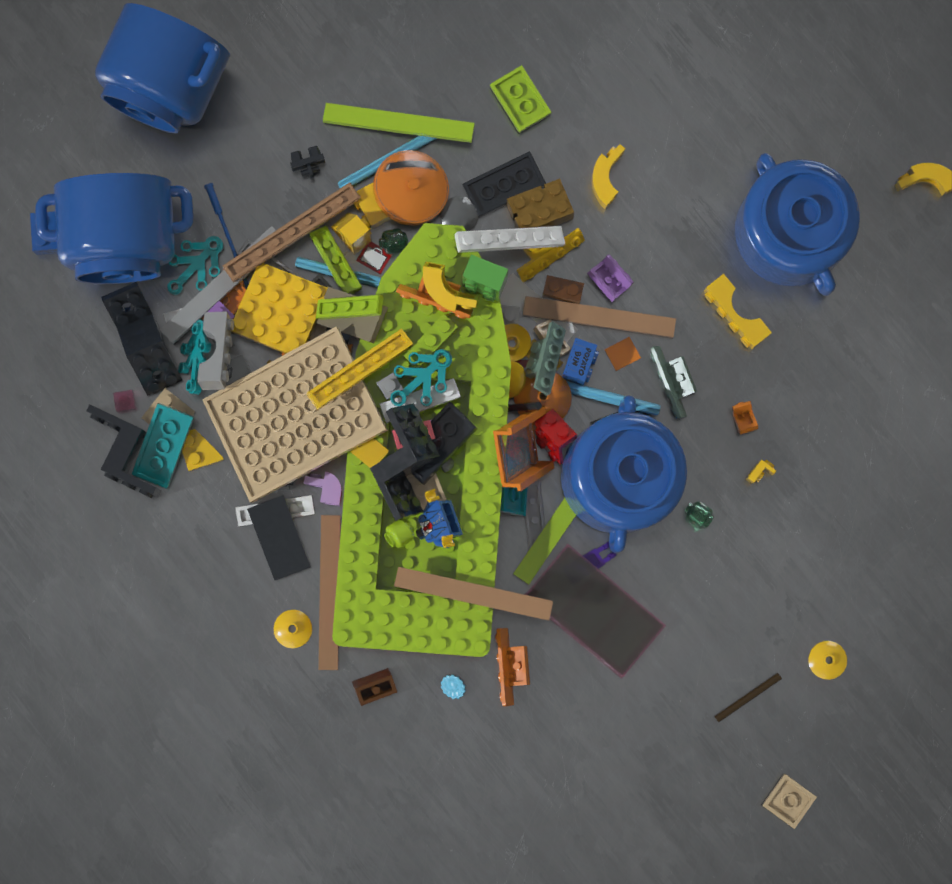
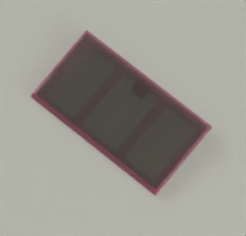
M568 543L527 593L524 594L553 601L550 620L621 679L666 626Z

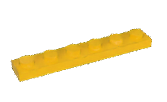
M400 329L308 391L307 397L317 410L321 409L411 348L413 342L403 329Z

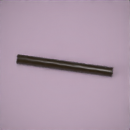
M776 673L714 717L719 723L782 679L779 673Z

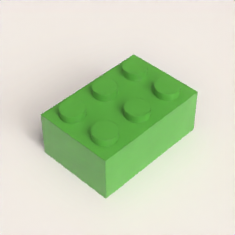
M471 254L462 276V287L468 293L475 295L477 292L482 294L483 298L488 301H499L507 282L508 269Z

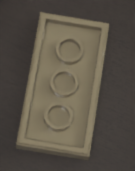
M328 287L324 299L356 296ZM383 305L382 314L379 316L316 319L315 323L331 329L338 327L342 333L374 344L388 307Z

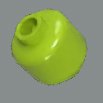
M401 519L394 521L386 527L384 537L391 547L401 548L413 540V531L415 529L410 521L406 522Z

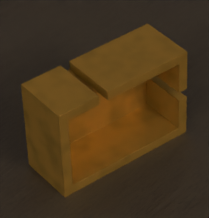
M560 178L544 184V189L539 186L507 198V207L512 219L515 220L516 228L551 227L574 218V210Z

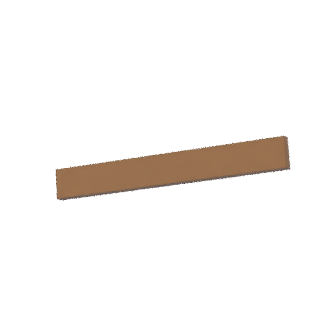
M349 182L224 264L223 268L234 283L359 201L361 197Z
M525 296L523 316L669 338L674 337L676 318Z
M321 515L318 670H338L339 646L334 643L332 634L340 549V515Z
M398 567L394 584L395 587L548 621L553 601L402 567Z

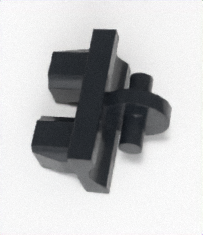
M318 146L309 147L310 157L304 159L302 158L301 151L292 152V162H290L292 171L301 170V175L309 174L310 179L314 178L313 173L320 171L317 165L325 163L323 153L321 154Z

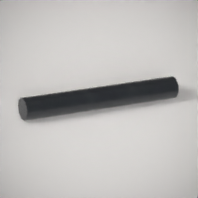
M540 402L508 404V412L539 410L542 405Z

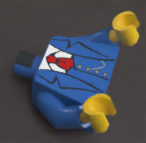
M434 488L425 492L428 502L423 510V514L419 516L418 520L421 527L416 530V535L421 540L425 538L427 543L434 542L436 546L450 548L455 546L452 538L461 536L463 533L451 500L438 501L440 497L436 495V489Z

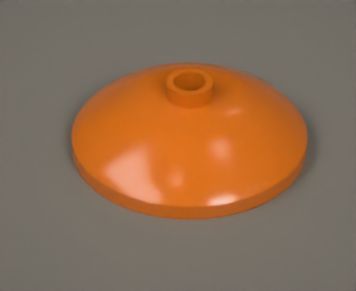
M555 373L550 395H547L545 400H541L539 396L542 393L534 388L536 377L530 379L526 376L524 388L514 397L515 404L540 402L542 406H545L546 413L554 409L563 419L567 415L572 402L571 390L566 380L558 373ZM517 411V412L519 413V415H522V414L525 413L526 411Z

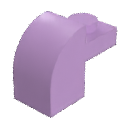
M325 471L324 479H321V475L310 473V477L305 476V485L322 488L321 503L335 506L341 505L342 486L333 474Z

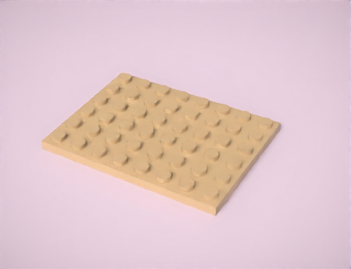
M338 327L332 328L226 386L225 389L202 399L250 503L267 496L388 431L364 380L319 410H317L306 395L308 391L354 361Z

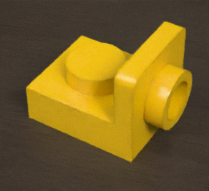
M760 460L745 480L751 484L755 481L759 482L765 474L762 471L765 470L770 475H774L776 473L775 466L768 460Z

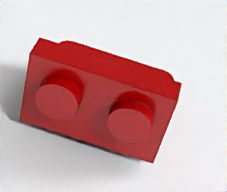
M551 409L535 421L536 442L541 449H546L553 462L557 461L561 465L564 462L562 449L577 439V434L554 409Z

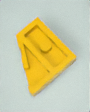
M196 429L189 431L182 450L189 472L224 461V457Z

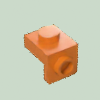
M751 401L740 402L732 407L733 418L740 435L758 429Z

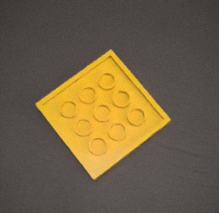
M263 263L254 271L233 319L234 329L231 330V333L287 354L308 342L317 319L318 300L324 299L328 288Z

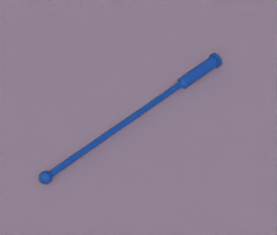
M213 183L206 184L204 188L208 193L215 214L220 219L235 258L238 255L224 222L222 209L213 188L214 185ZM244 278V279H243V282H244L245 287H246V289H247V287H248L249 284H248L247 279Z

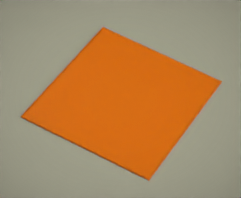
M630 336L604 349L616 371L641 358Z

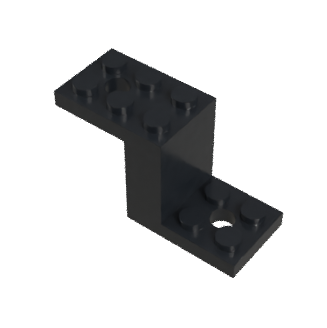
M137 281L102 296V302L117 328L126 357L147 396L182 381L181 375L167 350L158 322ZM125 303H131L129 307H122ZM155 371H162L158 375H153Z
M414 403L390 408L386 411L403 447L370 468L395 521L423 512L421 503L416 497L407 476L440 456Z
M89 404L86 411L91 414L90 418L101 424L107 422V426L119 432L100 469L105 472L104 476L116 482L120 479L122 480V485L132 490H135L137 487L140 489L139 493L149 498H152L153 495L159 497L162 490L128 474L147 432Z

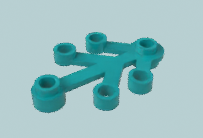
M210 236L205 242L191 243L185 240L181 243V249L186 253L192 250L204 251L199 256L178 257L175 254L174 257L177 258V262L174 264L171 261L168 262L173 267L179 264H191L177 280L174 279L168 283L167 289L170 294L174 296L180 295L183 292V284L196 270L198 271L196 288L201 292L203 289L198 287L199 284L203 282L205 287L208 285L205 275V260L209 256L211 257L210 276L216 278L221 273L218 254L223 250L224 245L219 237ZM216 242L217 246L216 248H211L210 244ZM188 243L190 248L186 250L183 247ZM213 269H218V273L216 275H213L211 273ZM178 284V289L172 290V285Z
M197 320L193 324L191 338L188 343H182L180 353L189 356L186 362H180L178 366L179 373L187 374L192 365L191 380L187 381L186 390L190 394L199 395L202 391L197 382L199 364L207 361L203 352L209 353L211 350V343L203 331V320Z
M444 349L436 351L434 355L418 354L417 352L409 354L408 359L411 364L416 365L419 362L431 363L427 368H407L402 365L394 368V374L398 378L417 376L402 391L396 390L391 394L390 400L394 406H403L406 403V397L422 383L423 395L420 399L421 404L425 407L432 404V397L430 396L431 374L437 369L438 382L435 384V390L438 393H444L447 390L445 373L446 368L452 363V356ZM412 355L418 356L416 362L411 361ZM444 356L446 361L440 363L438 361L439 357ZM398 368H402L404 372L403 374L398 375L396 373V370ZM443 384L445 388L440 391L437 389V386ZM401 396L402 401L397 403L395 397ZM424 397L430 398V402L428 404L423 403L422 400Z

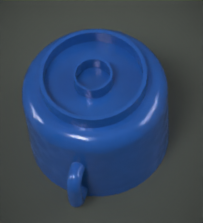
M126 3L95 69L96 79L104 88L100 97L113 108L135 120L165 132L178 133L181 125H194L202 119L230 58V53L214 38L176 17L144 5Z
M764 153L760 155L756 164L760 177L750 188L737 213L735 238L739 252L746 264L757 275L769 282L783 286H802L814 282L818 291L822 295L828 296L836 287L831 270L849 252L858 234L860 212L855 193L840 173L823 163L797 159L776 165L771 155Z
M105 173L78 176L56 183L54 185V194L43 195L38 199L35 207L36 229L41 239L48 242H57L59 261L63 266L75 270V280L79 282L120 284L147 281L160 277V267L166 265L174 257V234L186 232L192 226L193 201L191 193L187 188L177 185L172 186L169 179L157 175ZM172 197H180L182 220L180 222H174ZM50 205H55L56 230L48 229L47 207Z
M630 395L620 401L618 413L596 421L577 436V439L572 441L565 453L561 468L562 489L570 508L579 519L590 527L610 533L609 547L613 553H619L624 550L627 533L648 528L666 518L678 505L684 493L687 480L686 458L678 439L661 422L647 415L635 413L636 401Z

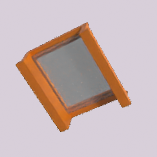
M542 406L539 410H527L500 429L493 431L502 487H517L518 491H522L554 469L553 461H538L533 422L546 414L545 406Z

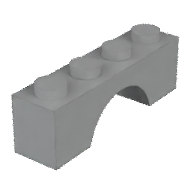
M227 311L204 313L203 331L208 339L216 342V349L207 361L199 364L197 382L202 390L225 389L226 382L229 381L227 366L231 362L229 347H232V337L230 335L231 330L234 329V321L230 318Z

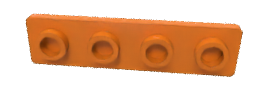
M423 276L418 290L400 284L396 290L403 298L417 299L420 304L436 306L442 312H453L455 316L462 319L470 318L473 313L472 309L462 308L461 305H458L456 311L448 310L439 305L428 293ZM447 281L453 289L460 291L461 285Z
M497 628L495 640L498 644L497 661L500 670L498 674V679L501 683L500 700L502 706H513V686L530 685L527 646L510 647L508 628Z

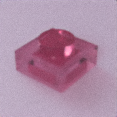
M133 390L113 393L116 412L136 409Z

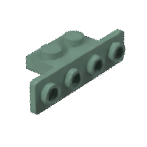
M553 321L549 323L546 338L534 342L531 346V354L525 376L530 379L536 377L534 388L546 396L551 393L566 332L563 327Z
M651 347V358L659 369L658 376L666 387L665 394L673 405L671 407L672 412L678 419L685 418L687 414L681 399L696 393L697 389L684 356L666 362L661 347Z

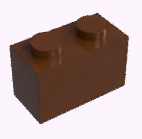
M547 275L542 297L580 304L584 283Z
M388 668L352 681L361 706L397 693L393 677Z

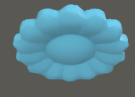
M454 674L446 675L441 681L443 693L452 699H459L464 696L466 685L459 676Z

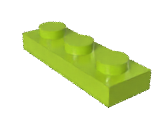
M443 314L403 357L409 361L408 357L412 352L433 355L457 330L458 326ZM417 355L411 356V361L416 362L418 360ZM419 362L413 366L420 368L425 362Z

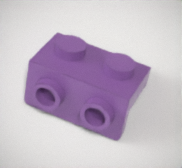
M609 254L587 273L611 302L627 291L634 283L630 276L619 266L618 262Z

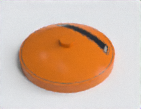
M405 150L390 155L381 163L374 176L373 192L379 208L390 219L404 225H421L433 220L442 211L448 199L449 184L443 168L436 160L419 151Z

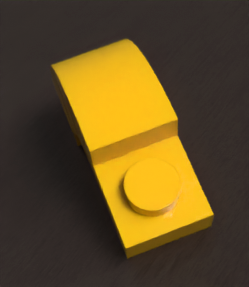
M620 144L617 148L613 146L607 153L608 158L601 153L592 174L594 195L605 210L619 192L610 182L609 171L625 152V148Z
M920 163L911 166L908 170L909 174L906 173L898 178L899 181L895 184L899 192L913 184L927 182L934 185L939 190L941 196L952 191V171L940 164Z
M425 262L423 265V281L428 293L439 305L451 311H456L458 305L465 309L477 307L479 295L457 291L447 283L444 272L445 265Z

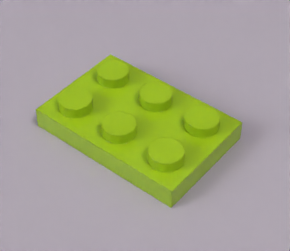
M522 65L490 84V88L519 133L552 113Z

